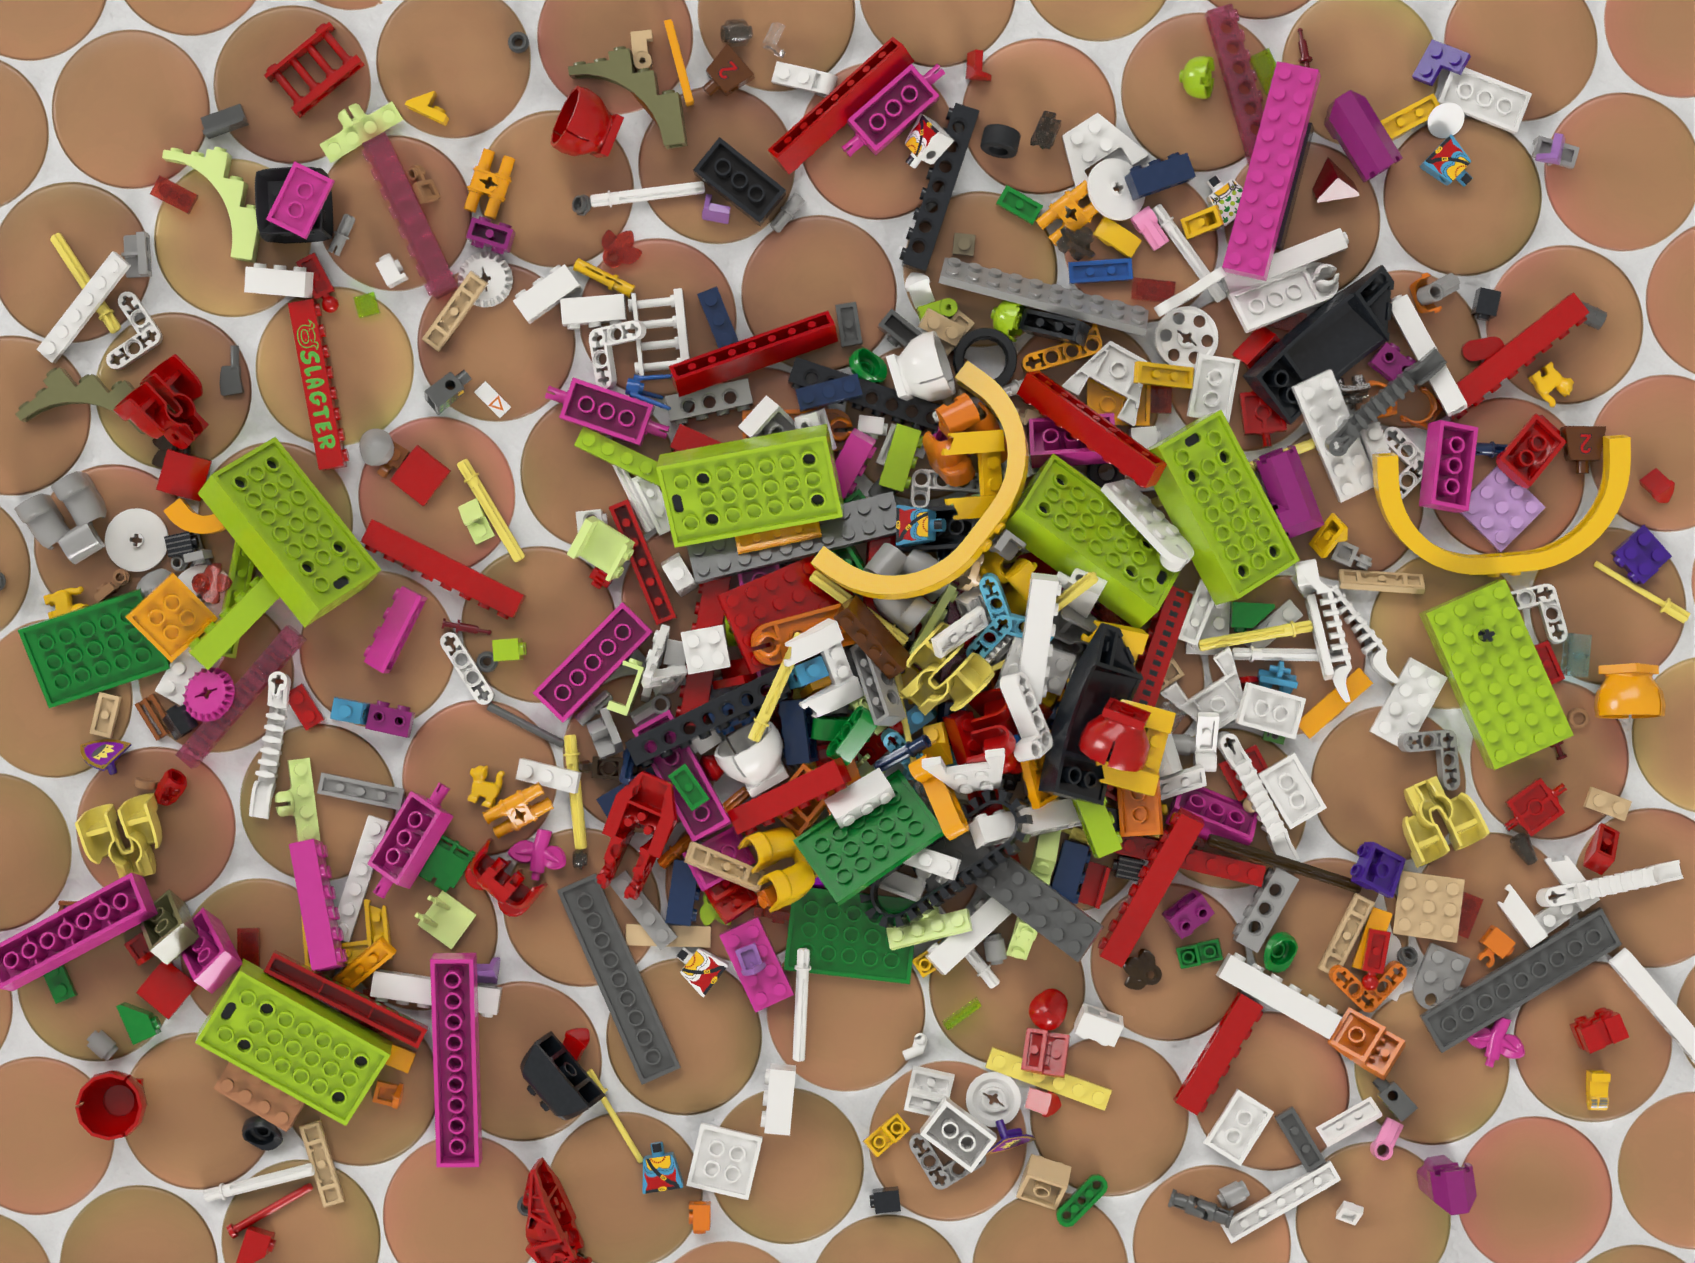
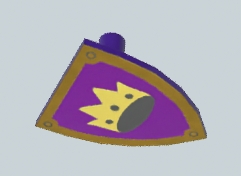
M115 739L91 741L80 745V753L88 765L102 771L107 769L110 775H114L117 773L114 761L131 746V743Z
M1001 1119L995 1122L1001 1140L991 1147L986 1155L1013 1149L1036 1139L1033 1135L1022 1134L1021 1128L1007 1130L1004 1120Z

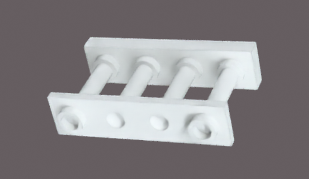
M682 288L673 289L674 295H670V297L637 300L636 293H631L632 299H628L629 312H633L635 321H639L638 309L671 306V308L675 307L676 316L668 319L641 322L645 324L646 329L673 327L678 330V337L670 340L641 342V339L636 340L638 362H634L636 375L645 376V372L668 370L670 365L690 359ZM680 349V358H677V360L644 363L643 351Z

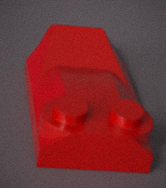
M1536 413L1504 451L1498 454L1496 463L1499 469L1515 484L1527 489L1532 486L1567 441L1561 437L1560 431L1548 419Z

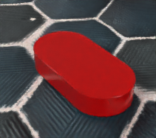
M1495 336L1470 340L1462 346L1461 355L1469 362L1486 360L1502 348L1504 343Z

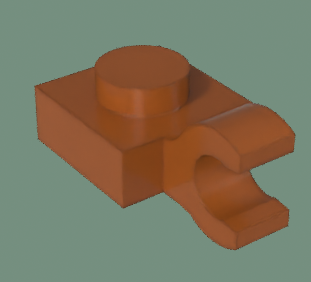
M394 441V454L386 464L381 465L377 471V474L385 479L392 468L398 469L410 453V451Z

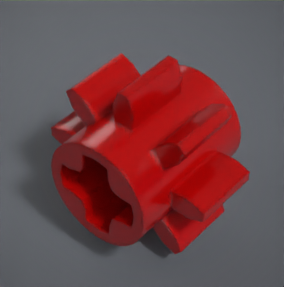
M596 566L589 576L593 580L591 585L597 589H601L602 586L607 589L613 580H605L608 574Z

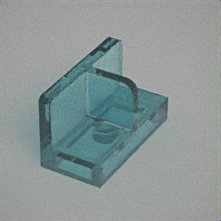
M1568 633L1566 640L1563 642L1561 670L1564 676L1588 677L1592 635Z

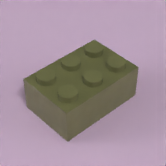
M170 889L154 902L158 914L140 923L149 951L166 965L178 958L180 953L193 945L199 938L186 903Z

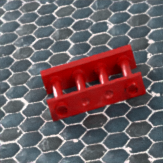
M330 22L318 26L315 34L278 64L274 63L266 70L267 73L264 74L270 83L276 79L294 101L291 109L299 118L365 66L357 55L349 56L331 33L336 29ZM323 39L327 41L343 61V65L337 70L332 69L315 48ZM307 52L326 74V79L321 83H316L298 61ZM291 65L310 87V92L304 97L296 92L282 74Z

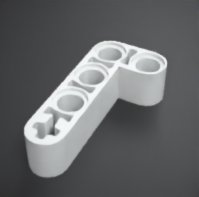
M919 469L912 475L910 504L912 507L917 508L927 507L930 501V490L980 494V485H975V489H972V479L966 488L954 487L948 484L942 487L937 484L936 479L939 475L934 470ZM975 473V482H979V473ZM924 474L927 477L926 484H917L915 481L916 475ZM916 495H923L926 502L923 506H917L914 503Z
M1024 672L1002 676L1000 688L1021 736V740L1015 745L1014 756L1019 762L1039 759L1052 748L1053 739L1030 682Z

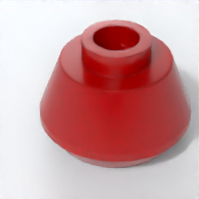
M715 754L702 756L700 764L708 779L717 782L725 772L719 767L714 756Z

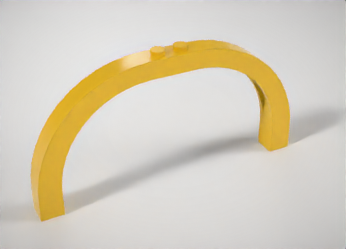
M969 361L964 364L955 376L957 384L980 399L994 412L1003 427L1007 442V468L1002 486L996 498L966 538L950 555L937 564L919 572L896 576L869 573L850 565L823 546L811 564L816 570L839 586L853 593L877 599L897 600L925 595L944 587L961 576L983 552H987L990 549L994 537L1000 535L1005 529V523L1015 510L1026 483L1029 462L1026 433L1020 416L1006 392L994 379Z
M1626 435L1603 436V474L1598 494L1584 518L1566 535L1548 545L1532 550L1490 554H1461L1445 550L1428 541L1416 529L1406 513L1399 486L1398 455L1393 452L1372 454L1376 499L1385 521L1395 536L1407 548L1427 562L1442 569L1461 574L1499 577L1501 573H1508V575L1517 576L1521 575V572L1545 569L1573 558L1594 543L1607 529L1617 514L1628 487L1631 466V437Z

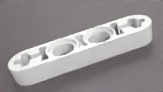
M453 632L445 633L440 639L443 650L474 699L481 705L489 704L494 699L493 689L460 637ZM446 637L455 638L456 640L453 642L455 647L461 646L462 650H458L451 655L450 651H454V649L450 645L446 646ZM460 653L465 654L468 658L467 663L463 666L458 665L456 662V657ZM471 671H475L479 676L478 681L474 684L467 680V675ZM482 681L485 684L484 686H481L482 690L484 692L489 691L490 693L487 696V701L485 699H479V696L481 695L479 689H476L475 691L473 690V687L480 685Z

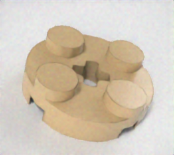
M983 553L968 570L955 579V582L960 584L957 586L958 589L969 591L973 586L977 587L979 585V570L984 561Z

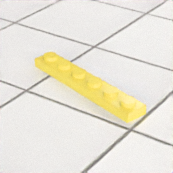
M992 1047L985 1068L1105 1111L1112 1092L1111 1089L1066 1073L1065 1078L1023 1071L1021 1070L1022 1057Z

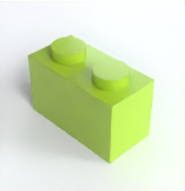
M522 638L492 640L494 661L523 660L524 655H527L526 642L522 641Z

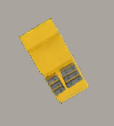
M1586 1070V1103L1588 1110L1606 1111L1608 1109V1087L1611 1081V1074L1605 1070Z

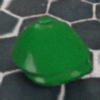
M860 348L855 350L849 357L850 370L853 374H857L858 378L874 383L885 381L888 372L887 365L867 348Z
M1278 932L1269 938L1264 951V964L1268 971L1280 973L1290 966L1298 950L1297 941L1287 932Z

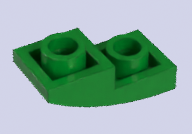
M1219 938L1176 948L1181 969L1224 959Z

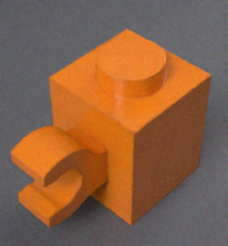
M1491 925L1479 940L1486 948L1478 954L1477 959L1481 961L1483 957L1488 956L1489 961L1486 963V966L1490 968L1495 962L1494 954L1501 959L1509 957L1515 949L1513 946L1516 942L1499 928Z

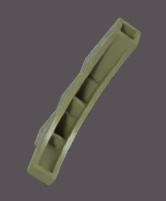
M625 46L613 48L614 51L608 52L609 60L598 58L594 60V63L588 64L580 61L568 67L569 76L572 79L591 78L605 80L620 85L634 93L654 115L666 149L688 146L680 94L675 92V90H666L662 92V95H659L657 74L654 70H650V68H642L638 70V73H635L633 54L629 48L626 49Z
M60 367L58 369L54 368L46 374L47 378L43 380L48 388L39 390L35 394L36 398L31 402L23 403L18 408L20 411L15 415L20 421L28 422L42 412L69 404H91L113 411L114 407L135 388L130 382L124 380L123 382L118 381L111 387L112 391L110 392L100 378L94 374L85 375L79 380L80 384L77 385L65 369ZM128 420L140 433L145 434L131 420Z

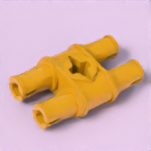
M484 148L478 166L473 168L474 173L470 185L467 186L469 193L464 210L475 213L481 196L487 195L489 200L484 216L496 220L501 202L506 200L505 195L509 183L512 182L510 175L515 159L504 155L498 173H491L490 168L495 152ZM491 179L493 184L496 186H490L489 189H487L484 183L489 182Z
M1085 180L1073 190L1065 191L1062 197L1053 204L1051 203L1049 209L1035 220L1042 230L1057 218L1063 221V225L1048 237L1055 246L1059 245L1070 235L1075 236L1076 232L1087 223L1090 224L1091 218L1098 213L1092 202L1084 208L1078 206V201L1088 194L1087 182ZM1066 208L1070 210L1075 209L1073 214L1076 221L1071 217H1065L1067 214Z
M537 782L523 791L517 790L515 794L504 800L500 799L497 805L482 812L488 824L504 815L508 816L507 820L492 827L496 837L500 839V837L514 830L520 831V828L533 821L536 822L539 816L551 809L553 810L554 806L549 797L534 805H529L528 802L545 794L541 784Z

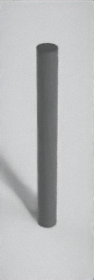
M491 702L488 705V711L563 748V739Z

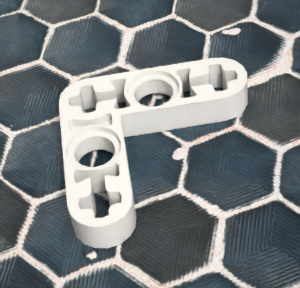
M1221 266L1187 289L1154 307V310L1161 317L1193 299L1226 277L1227 274Z
M123 292L118 298V304L138 334L107 355V365L115 370L124 369L157 347L163 339V335L139 298L131 292ZM126 297L133 298L131 304L136 310L133 311L130 306L124 305ZM139 313H143L146 317V321L142 325H137L135 322V317ZM149 332L157 333L154 342L152 340L145 342L148 345L146 348L139 340V338H142L144 341L150 337ZM132 343H138L140 346L137 354H131L129 351V346ZM124 349L125 353H126L130 358L127 359V357L124 356L123 358H121V359L119 360L120 363H121L120 365L115 364V363L113 364V363H112V362L114 361V358H113V357H114L115 355L118 356V357H121L122 355H124V353L122 352V350Z
M631 320L596 328L590 332L589 344L597 386L606 389H612L616 386L617 375L612 346L644 338L646 326L643 322ZM638 327L636 333H628V330ZM617 328L621 330V338L619 340L614 338V331ZM602 335V339L597 341V337ZM602 353H604L607 357V361L604 365H602L599 361V357ZM609 377V381L604 383V379Z
M1392 426L1384 429L1383 434H1385L1384 438H1388L1387 432H1395L1394 437L1397 441L1404 440L1395 448L1394 445L1397 443L1394 440L1388 441L1386 439L1387 445L1390 446L1389 449L1397 454L1398 458L1407 466L1399 474L1400 489L1405 491L1404 493L1400 491L1403 500L1422 480L1423 469L1419 470L1416 475L1409 471V469L1411 468L1412 471H1415L1419 466L1417 462H1423L1425 454L1400 429ZM1404 445H1408L1412 449V454L1409 457H1405L1401 453V448ZM1404 475L1411 476V486L1405 487L1402 484L1401 479Z
M1541 584L1511 592L1512 595H1515L1518 610L1539 607L1546 636L1551 643L1560 644L1566 640L1568 631L1554 586L1551 584ZM1544 588H1546V591L1551 592L1548 599L1545 596L1537 598L1538 602H1536V595L1533 590H1536V594L1542 593ZM1522 593L1530 595L1531 602L1529 604H1523L1520 601ZM1549 608L1556 610V619H1549L1546 616V610ZM1558 621L1560 624L1556 625V629L1558 632H1562L1559 640L1556 636H1552V633L1555 632L1554 625L1549 627V624H1554Z

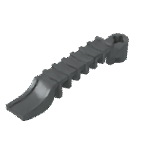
M1434 347L1419 361L1404 369V372L1398 374L1392 382H1388V385L1380 389L1379 393L1374 397L1372 396L1366 404H1362L1359 410L1353 412L1347 420H1343L1340 427L1326 438V450L1334 456H1343L1356 439L1360 437L1359 432L1361 430H1367L1369 428L1368 424L1372 421L1377 422V417L1381 413L1385 415L1387 413L1386 409L1390 406L1394 407L1396 405L1395 402L1399 398L1403 400L1405 398L1404 394L1407 391L1413 393L1415 385L1420 386L1430 380L1447 363L1438 350ZM1334 442H1338V449L1334 448Z

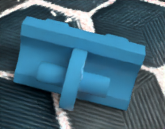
M1279 660L1277 666L1270 665L1269 670L1259 669L1258 671L1259 686L1272 689L1273 684L1280 685L1279 691L1291 694L1293 688L1297 689L1298 681H1296V675L1290 674L1291 669L1284 667V661Z

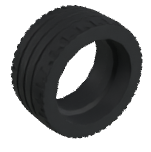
M991 328L975 329L963 336L957 344L953 355L955 374L957 375L964 366L966 350L973 343L979 340H990L997 343L1005 354L1006 364L1004 370L994 379L1001 387L1005 386L1012 378L1017 366V354L1011 340L1002 332Z

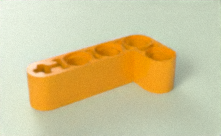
M1090 322L1091 329L1086 343L1090 340L1095 341L1097 350L1090 351L1086 343L1085 347L1063 343L1026 355L1021 362L1022 370L1025 373L1036 370L1042 372L1094 356L1102 348V340L1097 324ZM1072 346L1076 348L1077 355L1075 357L1068 356L1066 353L1067 347ZM1047 353H1054L1057 356V361L1049 363L1046 360ZM1039 355H1041V362L1035 364L1034 369L1026 366L1029 359L1035 362L1040 359Z
M925 754L908 764V768L915 780L923 784L944 835L948 840L952 841L969 831V825L954 790L922 768V759L933 757Z

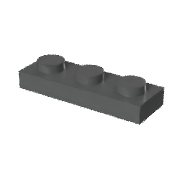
M1292 1106L1274 1116L1307 1172L1326 1162Z

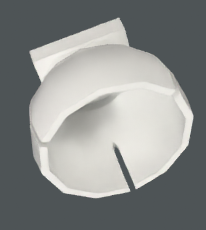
M935 331L926 332L911 339L900 356L895 354L886 356L899 398L908 401L914 399L915 396L927 401L946 399L955 394L956 389L951 366L942 342Z
M770 721L768 722L769 727L766 726L759 742L748 738L754 724L752 722L726 737L727 740L724 739L717 746L714 755L719 767L727 776L745 783L752 798L789 777L781 760L783 750L782 738L778 729Z

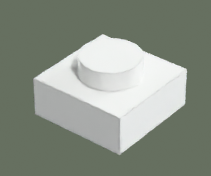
M1343 1201L1336 1211L1335 1218L1356 1225L1363 1215L1364 1207L1352 1202Z

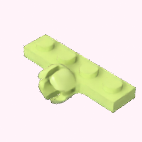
M391 101L370 114L364 113L359 104H352L348 106L354 116L352 119L346 109L340 111L338 119L343 125L342 131L319 144L330 163L401 122L403 118L394 103Z
M954 582L949 584L936 604H932L930 610L920 621L922 628L908 651L910 655L940 623L944 622L948 612L945 608L949 602L953 603L958 595V591H956L957 584Z
M310 758L287 760L291 786L287 791L276 793L275 803L287 802L288 805L278 806L276 811L281 817L294 816L298 842L309 839L320 841Z
M933 907L934 910L928 914H922L924 917L920 920L911 921L910 926L886 928L889 948L896 950L973 931L969 910L966 908L940 914L939 908Z

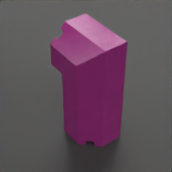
M1349 90L1336 98L1328 106L1324 125L1331 137L1338 140L1363 183L1390 168V165L1396 164L1403 158L1365 96Z
M1294 445L1287 446V451L1278 448L1259 456V460H1253L1262 488L1289 539L1325 525L1296 446Z
M1445 1155L1427 1157L1422 1167L1417 1170L1419 1189L1450 1215L1470 1212L1477 1197L1473 1166L1470 1163H1464V1167H1459L1458 1162L1451 1161Z

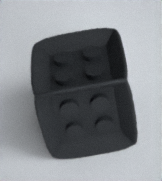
M291 167L269 168L256 172V220L259 235L263 240L270 243L290 244L321 242L332 239L334 226L332 190L306 240L266 220ZM308 167L329 178V175L322 168Z

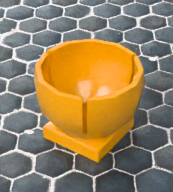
M1640 663L1598 666L1599 674L1605 675V680L1595 695V717L1629 719V715H1632V719L1665 716L1666 704L1663 691L1652 678L1654 674H1659V666Z

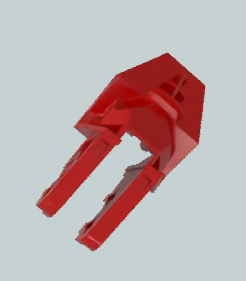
M641 771L628 785L616 794L602 834L611 837V840L603 858L605 859V865L596 877L597 884H600L601 888L606 889L611 884L632 836L635 834V827L638 829L643 828L644 834H652L653 836L646 844L640 847V856L632 870L634 876L624 892V898L626 899L632 898L637 900L656 859H660L664 847L678 822L673 784L671 782Z
M539 1158L528 1174L522 1204L528 1206L526 1238L529 1244L525 1249L526 1252L537 1263H592L591 1257L583 1258L577 1255L578 1249L584 1246V1241L574 1222L577 1217L559 1178L544 1158Z

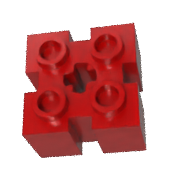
M1606 1007L1595 1010L1592 1017L1580 1016L1574 1019V1023L1569 1024L1578 1047L1590 1054L1605 1048L1609 1044H1615L1629 1038L1621 1015L1613 1012V1010L1606 1009Z

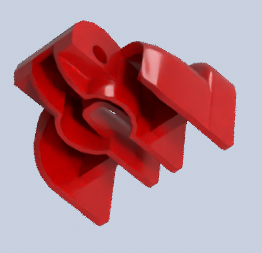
M173 354L155 367L141 380L140 386L130 392L113 409L123 421L131 420L149 437L158 439L164 435L173 446L179 449H187L209 425L197 413L193 403L203 395L202 384L194 372L176 354ZM167 404L171 407L175 414L167 408Z
M1001 688L978 693L969 702L981 716L971 720V725L976 729L971 732V737L983 748L984 753L966 758V764L986 762L985 750L1005 748L1003 774L1023 772L1021 763L1014 756L1016 745L1014 735H1019V732Z
M489 838L468 864L465 870L466 882L475 890H486L496 898L499 909L503 914L509 917L520 916L529 909L548 884L545 882L532 889L528 888L522 883L525 879V876L521 873L522 869H519L513 876L508 875L505 870L512 861H506L501 857H498L495 861L486 854L489 844L493 841L492 838Z

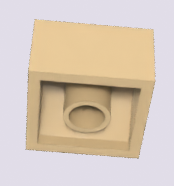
M1031 1154L1025 1166L1016 1198L1056 1210L1068 1188L1072 1167Z

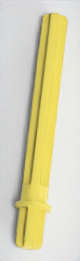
M56 233L50 238L52 244L83 290L90 281V277L62 234ZM104 300L96 310L99 315L98 319L102 320L110 333L114 334L121 329V325L113 314L114 310H110Z
M468 459L460 461L457 467L465 478L464 483H468L513 561L518 562L522 560L525 554L479 479V473L475 472Z
M815 570L809 578L812 583L842 604L853 597L818 570ZM871 610L899 643L904 646L909 637L896 628L895 623L892 625Z
M1088 572L1062 592L1060 596L1056 597V603H1059L1058 612L1097 583L1098 577L1095 572ZM1022 623L1020 627L1022 631L1024 629V623Z
M1310 620L1296 623L1290 621V623L1280 626L1201 639L1198 642V647L1200 651L1278 637H1296V634L1312 632L1313 624Z
M796 632L794 637L800 635L801 633ZM791 647L788 648L784 659L791 658ZM784 659L756 719H753L755 722L748 738L755 742L761 740L766 726L769 727L768 722L795 665L784 666Z
M565 735V754L563 756L566 757L567 769L580 772L578 759L580 752L577 750L576 735ZM580 780L578 793L569 792L574 846L576 850L587 848Z

